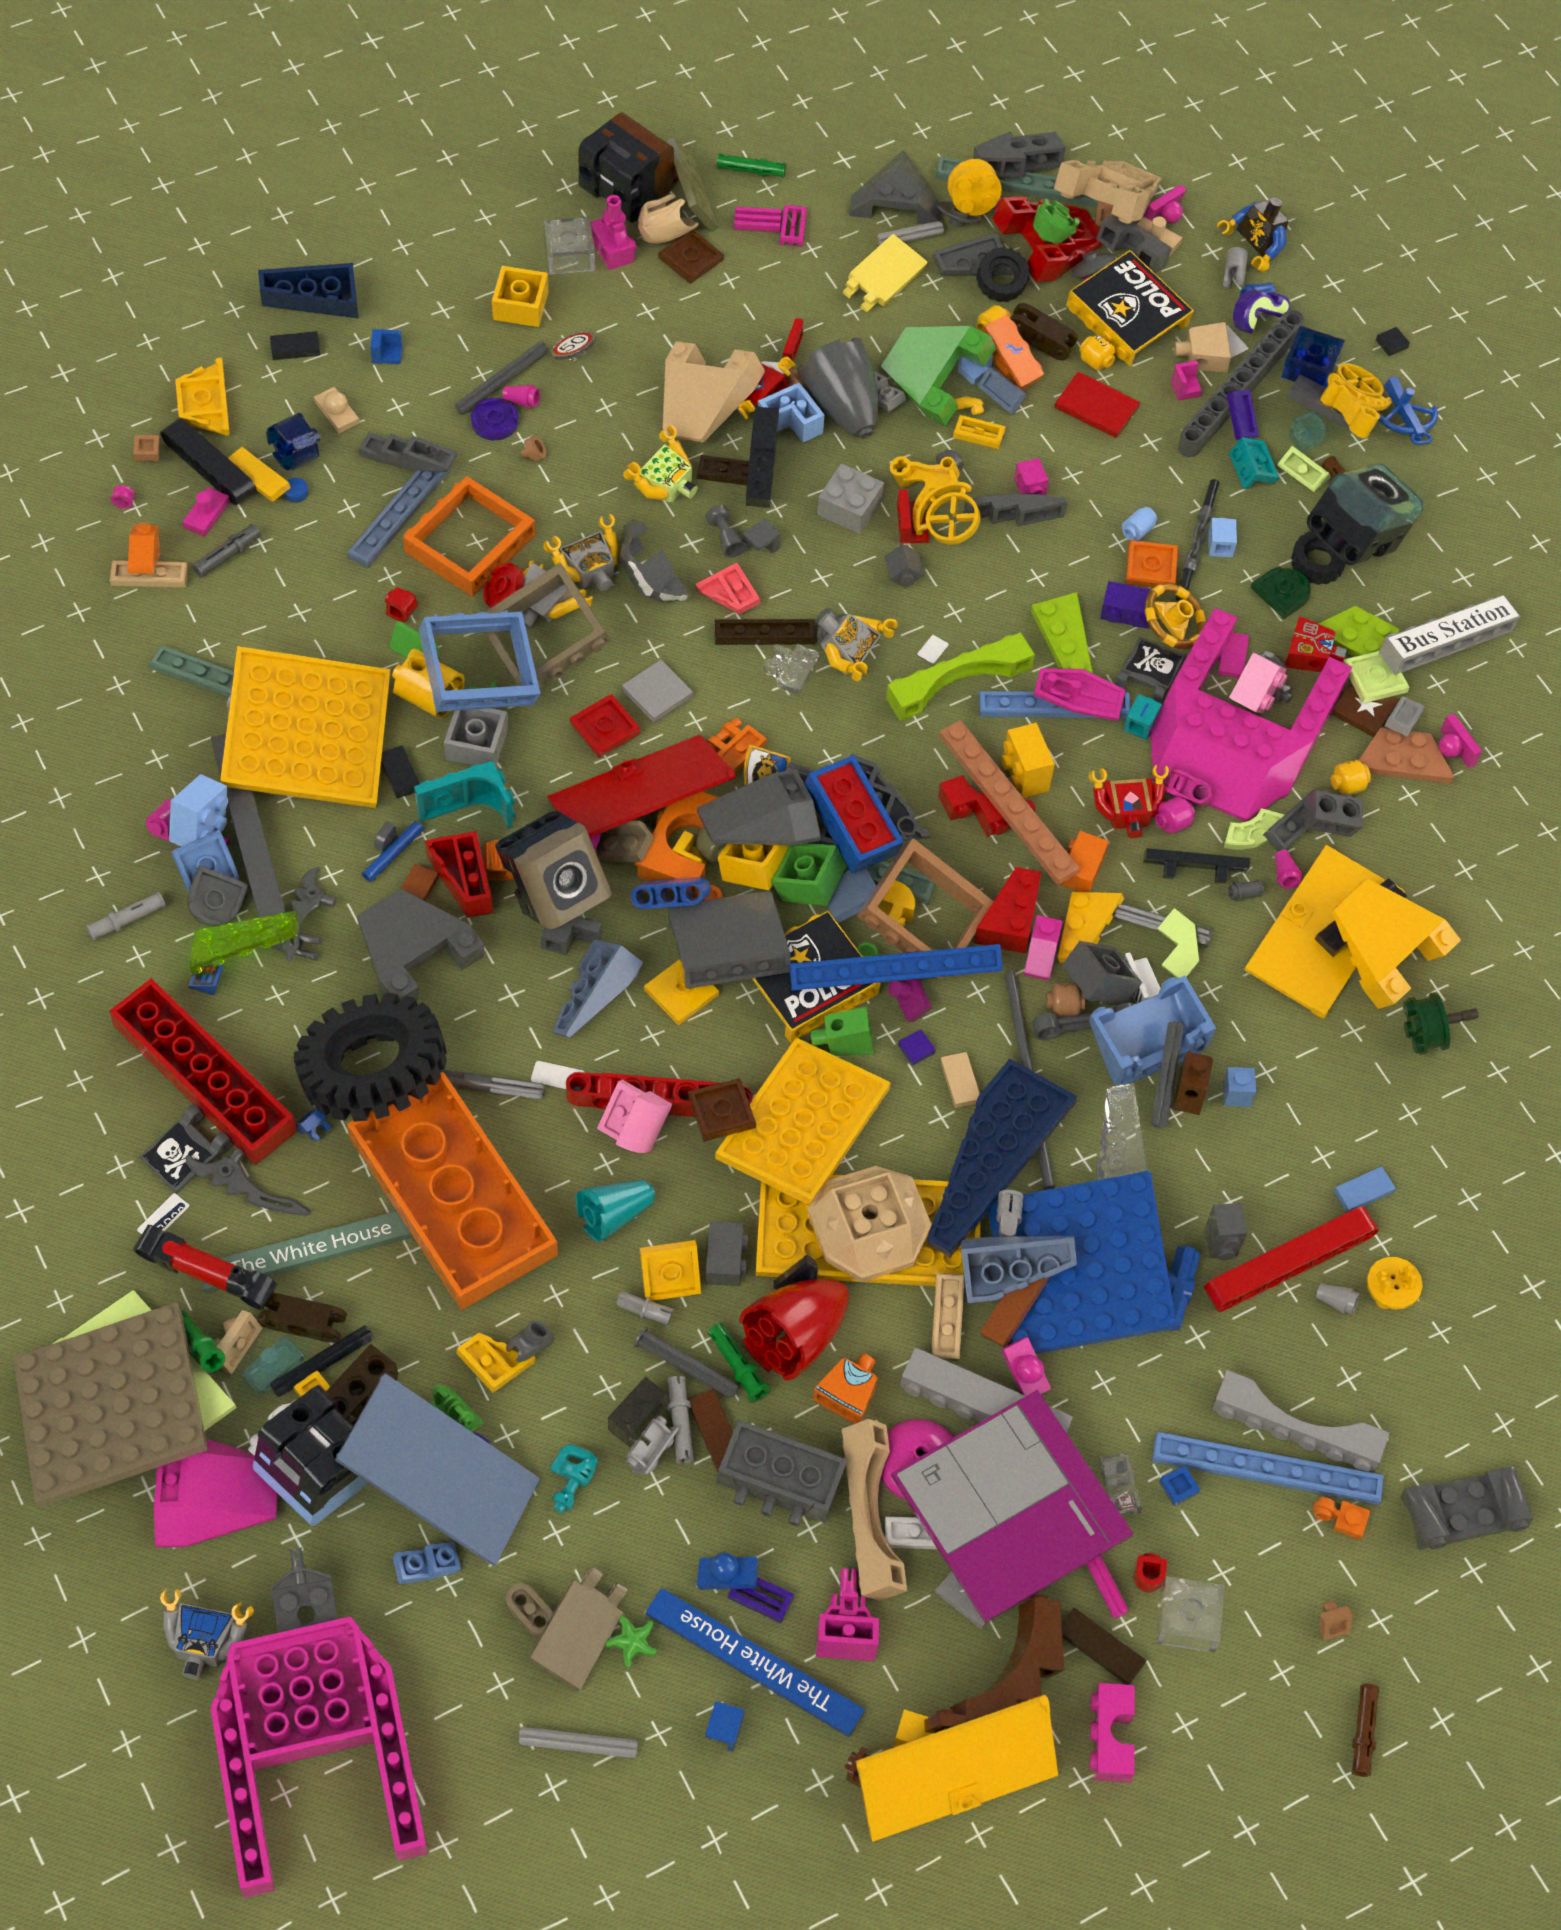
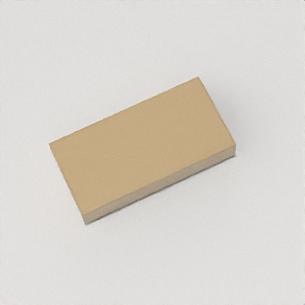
M967 1052L941 1057L940 1063L954 1108L976 1104L980 1093Z

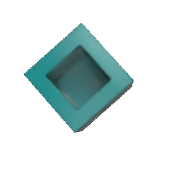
M1139 694L1126 716L1123 730L1147 740L1162 704L1156 702L1153 698Z

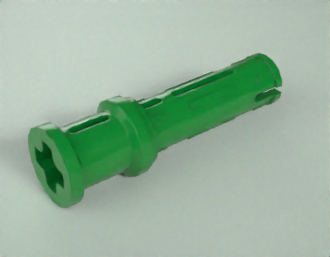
M182 1310L190 1353L195 1359L200 1360V1366L204 1371L215 1372L219 1370L225 1363V1354L221 1349L216 1348L215 1342L211 1337L203 1335L187 1312Z
M717 1323L712 1326L707 1333L735 1372V1381L738 1384H742L748 1393V1400L754 1403L764 1398L770 1392L771 1387L768 1383L763 1382L757 1373V1366L748 1362L723 1323Z

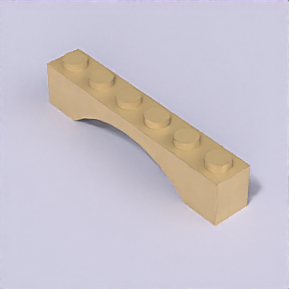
M866 1419L842 1429V1446L845 1452V1459H847L846 1476L848 1478L849 1503L852 1511V1529L855 1536L861 1595L881 1601L907 1592L904 1563L895 1555L887 1543L878 1514L879 1483L884 1464L890 1453L887 1426L883 1423Z

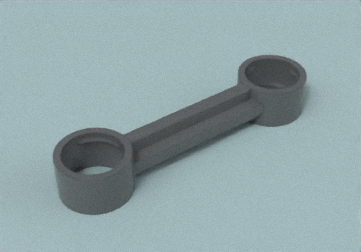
M1123 1003L1112 1009L1114 1012H1118L1134 1004ZM1055 1013L1041 1014L1032 1021L1035 1036L1039 1040H1049L1059 1036L1062 1032L1092 1029L1089 1023L1092 1013L1058 1017Z

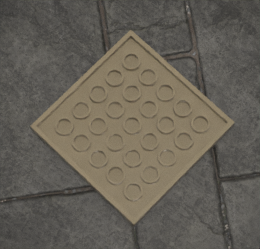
M178 1302L13 1357L34 1500L39 1508L208 1451L182 1311Z

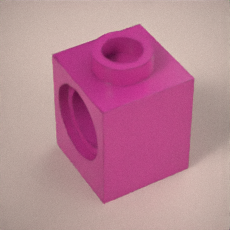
M1040 459L1016 463L1014 480L1020 493L1046 495L1049 479Z

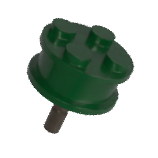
M1436 992L1430 993L1428 998L1416 1000L1415 997H1409L1407 1001H1403V1009L1407 1017V1022H1404V1031L1407 1038L1412 1037L1414 1052L1420 1055L1426 1054L1428 1049L1438 1047L1441 1050L1449 1049V1024L1478 1019L1476 1008L1460 1011V1013L1446 1014L1443 1002Z

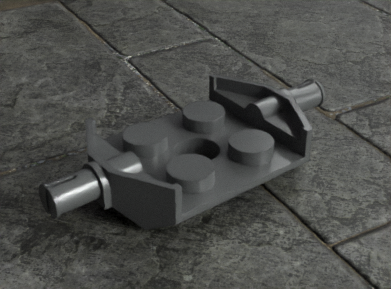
M302 1547L296 1548L298 1560H296L295 1549L289 1550L292 1563L291 1571L270 1587L278 1633L337 1620L331 1576L306 1568L303 1561ZM304 1606L312 1607L315 1611L313 1621L307 1624L301 1623L298 1619V1612Z

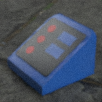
M196 963L188 988L215 995L223 965Z

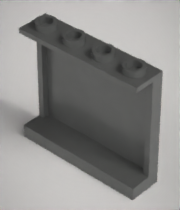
M771 890L701 901L692 906L668 907L669 929L672 928L683 968L686 989L789 972V964H791L790 950Z

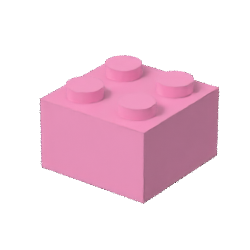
M1253 653L1229 698L1255 712L1263 714L1265 710L1269 711L1275 701L1273 694L1277 687L1281 689L1287 679L1285 674L1287 669L1261 655Z

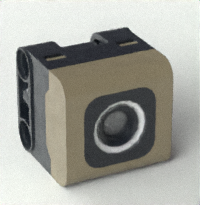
M560 811L549 812L495 844L503 867L512 873L518 887L514 894L522 913L545 928L554 929L562 926L605 901L612 894L586 827L562 814Z

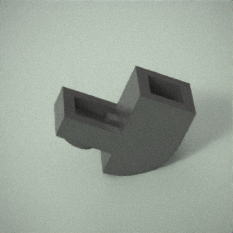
M579 915L560 927L554 929L544 927L541 934L542 949L567 956L573 938L591 944L594 940L600 941L602 938V925L591 918H580Z

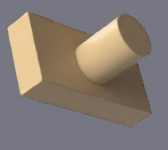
M1143 217L1137 224L1172 247L1169 257L1182 242L1181 236L1165 228L1166 220L1163 217H1155L1153 221Z

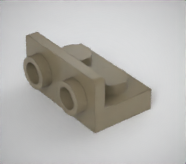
M638 820L626 822L604 831L607 837L597 856L602 862H642L654 836L643 822Z

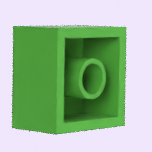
M811 843L789 845L771 882L782 902L828 906L847 866L836 845Z

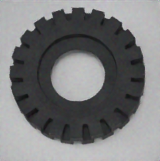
M385 993L380 1003L376 994L365 995L360 1007H357L354 998L341 1003L344 1010L342 1014L331 1008L322 1014L324 1023L314 1020L306 1029L309 1036L301 1035L297 1043L299 1051L294 1052L295 1070L306 1099L311 1106L315 1105L318 1112L325 1116L331 1112L333 1119L343 1121L347 1119L350 1113L353 1121H367L370 1110L374 1111L376 1119L390 1116L388 1105L394 1104L399 1112L410 1107L411 1103L408 1095L420 1100L429 1093L427 1084L436 1085L441 1078L439 1070H444L447 1062L445 1056L447 1054L446 1045L434 1013L432 1014L430 1008L423 1002L418 1005L415 998L405 995L400 1001L398 994ZM377 1038L378 1041L395 1040L398 1043L399 1053L396 1059L381 1071L368 1075H355L347 1072L341 1065L345 1058L344 1052L349 1048L351 1051H354L368 1044L367 1040Z

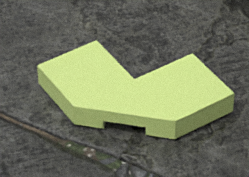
M1174 908L1158 927V931L1177 945L1163 962L1162 967L1176 978H1180L1184 975L1187 977L1199 963L1195 924Z

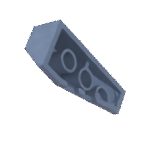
M594 940L579 964L578 970L581 974L577 982H572L569 989L572 992L571 999L562 1006L552 1032L556 1035L570 1038L630 985L638 976L643 962L622 945Z
M1074 1236L984 1237L961 1240L968 1303L998 1300L1014 1290L1023 1289L1029 1286L1028 1284L1044 1277L1048 1278L1077 1265Z

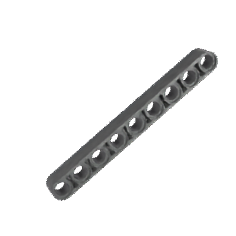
M1297 310L1286 311L1183 428L1178 450L1183 456H1196L1230 418L1227 393L1250 390L1252 392L1296 342L1304 322L1302 313Z
M226 734L210 737L220 777ZM227 787L228 806L261 930L285 925L286 914L253 792L251 790Z

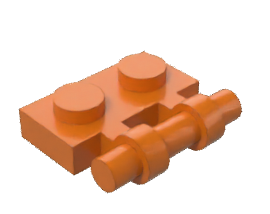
M737 717L731 722H726L716 736H711L706 740L718 752L717 754L733 769L735 774L745 764L749 744L760 748L767 745V738L750 725L740 730L739 727L742 725V722ZM727 738H733L727 744L723 743Z

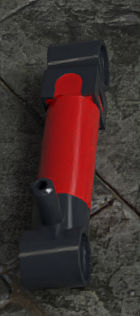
M153 1225L146 1226L133 1247V1251L143 1259L152 1263L158 1262L161 1267L176 1274L180 1271L240 1298L243 1302L258 1310L264 1309L277 1287V1283L267 1275L258 1271L250 1272L188 1245L183 1238L169 1232H164Z

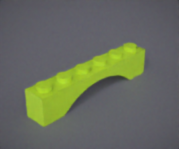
M1021 632L1015 635H1007L992 644H984L979 649L969 653L964 652L951 660L941 661L931 668L918 670L913 675L903 679L893 680L887 686L886 699L899 721L922 713L926 704L935 693L956 680L983 674L1011 678L1031 670L1035 654Z

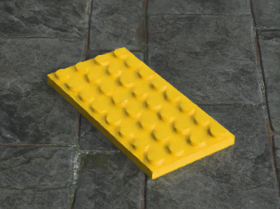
M832 1175L830 1179H834L843 1175ZM913 1179L930 1222L933 1224L936 1212L939 1211L943 1200L945 1187L948 1186L949 1181ZM761 1182L756 1276L779 1277L805 1255H808L818 1265L817 1279L859 1282L851 1277L850 1274L826 1262L807 1214L810 1205ZM872 1214L863 1215L866 1219L869 1220L876 1218ZM981 1221L966 1239L980 1238ZM926 1239L913 1267L865 1282L935 1286L937 1273L964 1275L961 1245L950 1258L928 1245Z

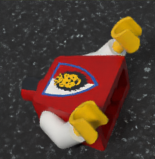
M784 357L779 362H761L765 370L755 390L736 409L745 419L749 418L747 415L750 412L754 414L755 406L758 407L759 400L789 387L783 374L789 376V369L796 366L789 357Z

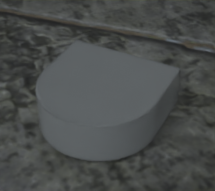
M388 821L384 823L375 838V849L384 852L397 839L398 835L394 824Z

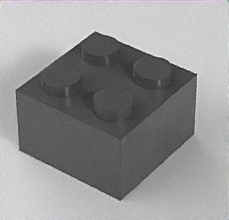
M1079 941L1062 964L1069 973L1068 977L1077 983L1082 990V995L1091 1002H1105L1108 1005L1127 1003L1142 984V981L1114 947Z

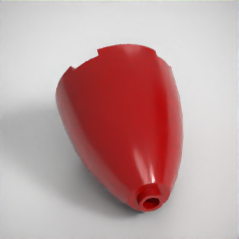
M813 1279L787 1285L761 1297L746 1307L739 1317V1322L743 1324L746 1337L742 1340L750 1355L768 1373L773 1369L776 1373L782 1375L784 1380L795 1379L817 1360L833 1340L846 1314L849 1290L843 1282L835 1279ZM784 1330L786 1335L776 1342L778 1335Z

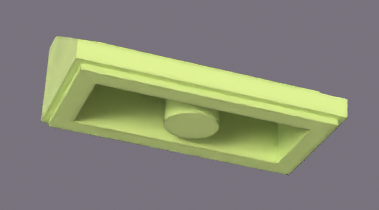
M1293 446L1277 464V466L1314 493L1331 478V475Z

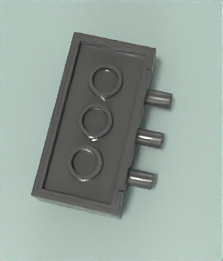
M738 1420L719 1467L716 1483L737 1490L733 1502L739 1506L745 1504L748 1495L764 1500L761 1513L766 1516L772 1515L775 1505L791 1510L788 1523L793 1526L799 1525L802 1515L825 1523L843 1477L847 1459Z

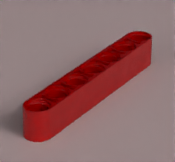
M1360 1206L1215 1277L1203 1289L1218 1312L1226 1311L1371 1239L1378 1233L1379 1228L1366 1208Z

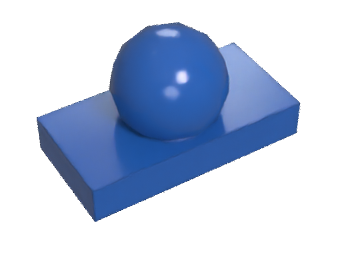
M726 1552L718 1553L713 1558H700L697 1587L699 1590L756 1588L759 1561L757 1557H734Z

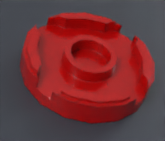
M509 562L497 566L490 574L492 576L490 581L485 582L483 589L484 602L492 608L521 589L525 579L521 568Z

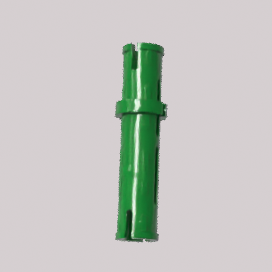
M720 153L717 157V168L751 172L762 177L764 175L784 178L786 173V163L767 161L766 158L759 160Z

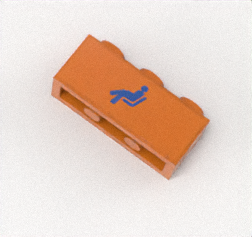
M1007 314L982 328L981 331L990 335L996 346L993 352V362L1004 376L1021 390L1034 385L1044 375L1041 364L1034 359L1028 343L1022 339L1015 322L1010 320Z

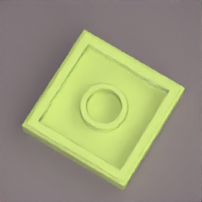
M1379 651L1344 659L1343 663L1352 666L1349 679L1362 704L1407 693L1410 688L1403 674L1395 675L1380 656Z

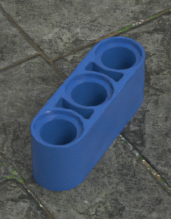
M702 877L647 881L633 889L631 901L639 909L692 906L705 900L711 893V887L709 882ZM692 886L698 888L700 892L699 897L692 893ZM667 888H671L674 891L675 898L669 897ZM643 889L648 891L650 900L644 898L642 894Z

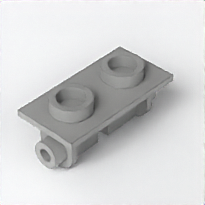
M657 1416L656 1419L653 1418L641 1434L648 1443L645 1444L641 1439H638L626 1455L628 1458L626 1464L633 1468L631 1472L633 1474L647 1475L653 1471L663 1451L672 1445L674 1435L679 1430L678 1427H666L667 1421L661 1416Z

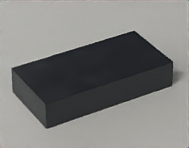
M317 331L270 336L273 360L320 356Z
M403 745L382 752L381 764L396 799L415 793L414 786L419 785V782Z

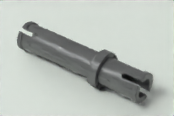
M250 524L238 534H232L225 543L193 563L194 571L199 577H203L237 552H243L244 547L261 537L259 530L254 524Z

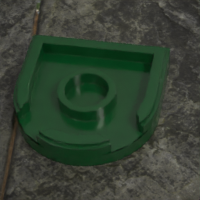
M1281 567L1273 568L1252 582L1250 587L1283 619L1303 607L1310 595L1308 578L1294 568L1293 570L1281 569Z

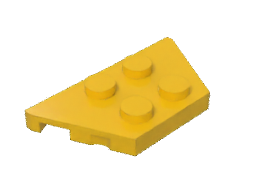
M221 357L215 359V364L206 369L201 366L193 370L192 373L175 379L179 418L184 419L193 427L229 436L230 429L224 369Z

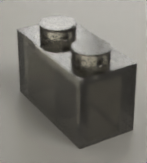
M645 1376L608 1417V1430L628 1447H631L644 1432L653 1418L656 1419L667 1407V1393Z

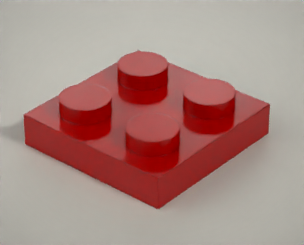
M612 694L570 717V724L598 758L641 734V728Z

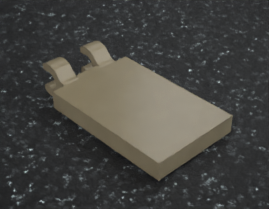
M595 1567L587 1570L580 1584L576 1581L570 1583L527 1658L576 1691L581 1689L619 1618L622 1616L623 1612L616 1607L628 1590L620 1583H617L616 1586L612 1585L607 1596L596 1590L594 1587L601 1579L603 1572Z

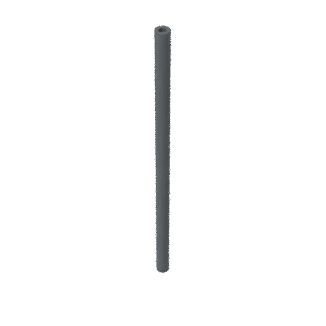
M1008 971L1005 973V980L1022 1066L1033 1071L1014 971ZM1045 1141L1037 1150L1043 1186L1045 1190L1054 1189L1055 1185L1047 1142Z

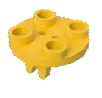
M1385 1257L1376 1261L1370 1268L1366 1279L1369 1293L1376 1301V1304L1382 1309H1405L1412 1306L1419 1299L1423 1288L1422 1277L1417 1268L1409 1261L1399 1257Z

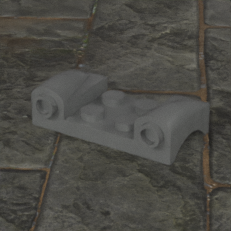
M1514 1466L1490 1470L1483 1476L1435 1486L1433 1483L1405 1488L1401 1495L1402 1502L1406 1505L1414 1524L1418 1550L1427 1548L1439 1549L1450 1543L1507 1531H1523L1529 1527L1533 1520L1527 1498Z

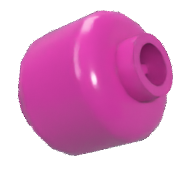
M1175 797L1159 804L1155 821L1159 828L1169 834H1174L1192 825L1195 810L1189 801L1181 797Z

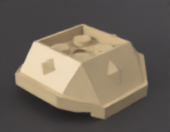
M873 1166L828 1180L807 1211L826 1262L850 1274L851 1277L859 1282H865L913 1267L932 1226L913 1178L879 1166ZM872 1214L876 1218L869 1220L866 1219L863 1215Z

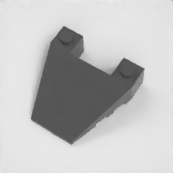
M401 888L357 915L359 927L368 949L380 992L383 996L385 993L398 994L400 1001L405 995L417 1000L419 986L407 971L443 948L446 949L461 970L481 959L484 955L485 944L468 923Z

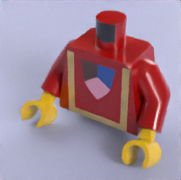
M1157 765L1152 768V775L1155 777V782L1153 783L1152 778L1105 781L1107 773L1103 768L1099 770L1101 777L1097 780L1094 770L1090 771L1088 778L1095 784L1093 788L1095 808L1106 820L1111 822L1113 828H1126L1129 838L1142 836V827L1149 826L1151 818L1158 814L1159 804L1164 801L1165 783H1163V778L1169 773L1166 765L1162 776L1156 773Z

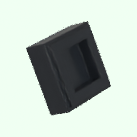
M1397 327L1377 335L1376 338L1377 343L1388 356L1407 349L1410 344Z

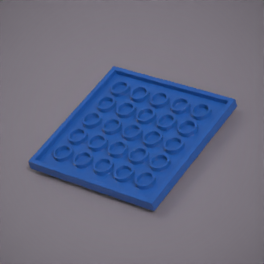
M1150 1170L1023 1194L1021 1223L1017 1225V1232L1014 1236H1074L1077 1265L1050 1277L1008 1345L1028 1337L1035 1354L1178 1328ZM998 1200L988 1211L992 1237H999L1000 1223L996 1220Z

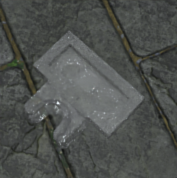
M776 644L774 645L773 659H766L764 670L766 674L777 678L776 687L799 696L820 659V652L797 644L791 653V649Z

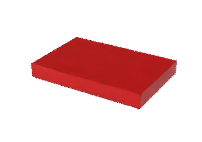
M1077 372L1055 402L1054 408L1117 438L1139 408L1140 402L1083 373Z

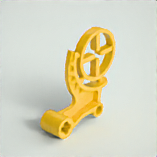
M1340 364L1335 373H1331L1328 376V386L1320 397V401L1340 411L1352 433L1358 437L1367 438L1380 418L1377 411L1388 408L1392 402L1391 398L1382 396L1384 392L1382 383L1369 371L1354 364Z
M903 456L893 459L890 463V471L899 486L908 487L914 482L925 483L913 508V525L917 535H922L923 530L928 529L933 538L938 542L953 545L966 541L976 532L980 524V511L975 501L965 494L971 492L972 487L967 483L958 481L960 472L952 457H944L938 465L910 462L908 458ZM958 500L971 504L974 507L975 513L957 514ZM948 501H951L950 512L953 517L957 518L958 522L973 521L971 526L958 536H955L956 524L954 520H950L948 515H934L936 510ZM929 507L926 514V523L922 524L924 513ZM949 523L948 537L937 534L932 529V524Z

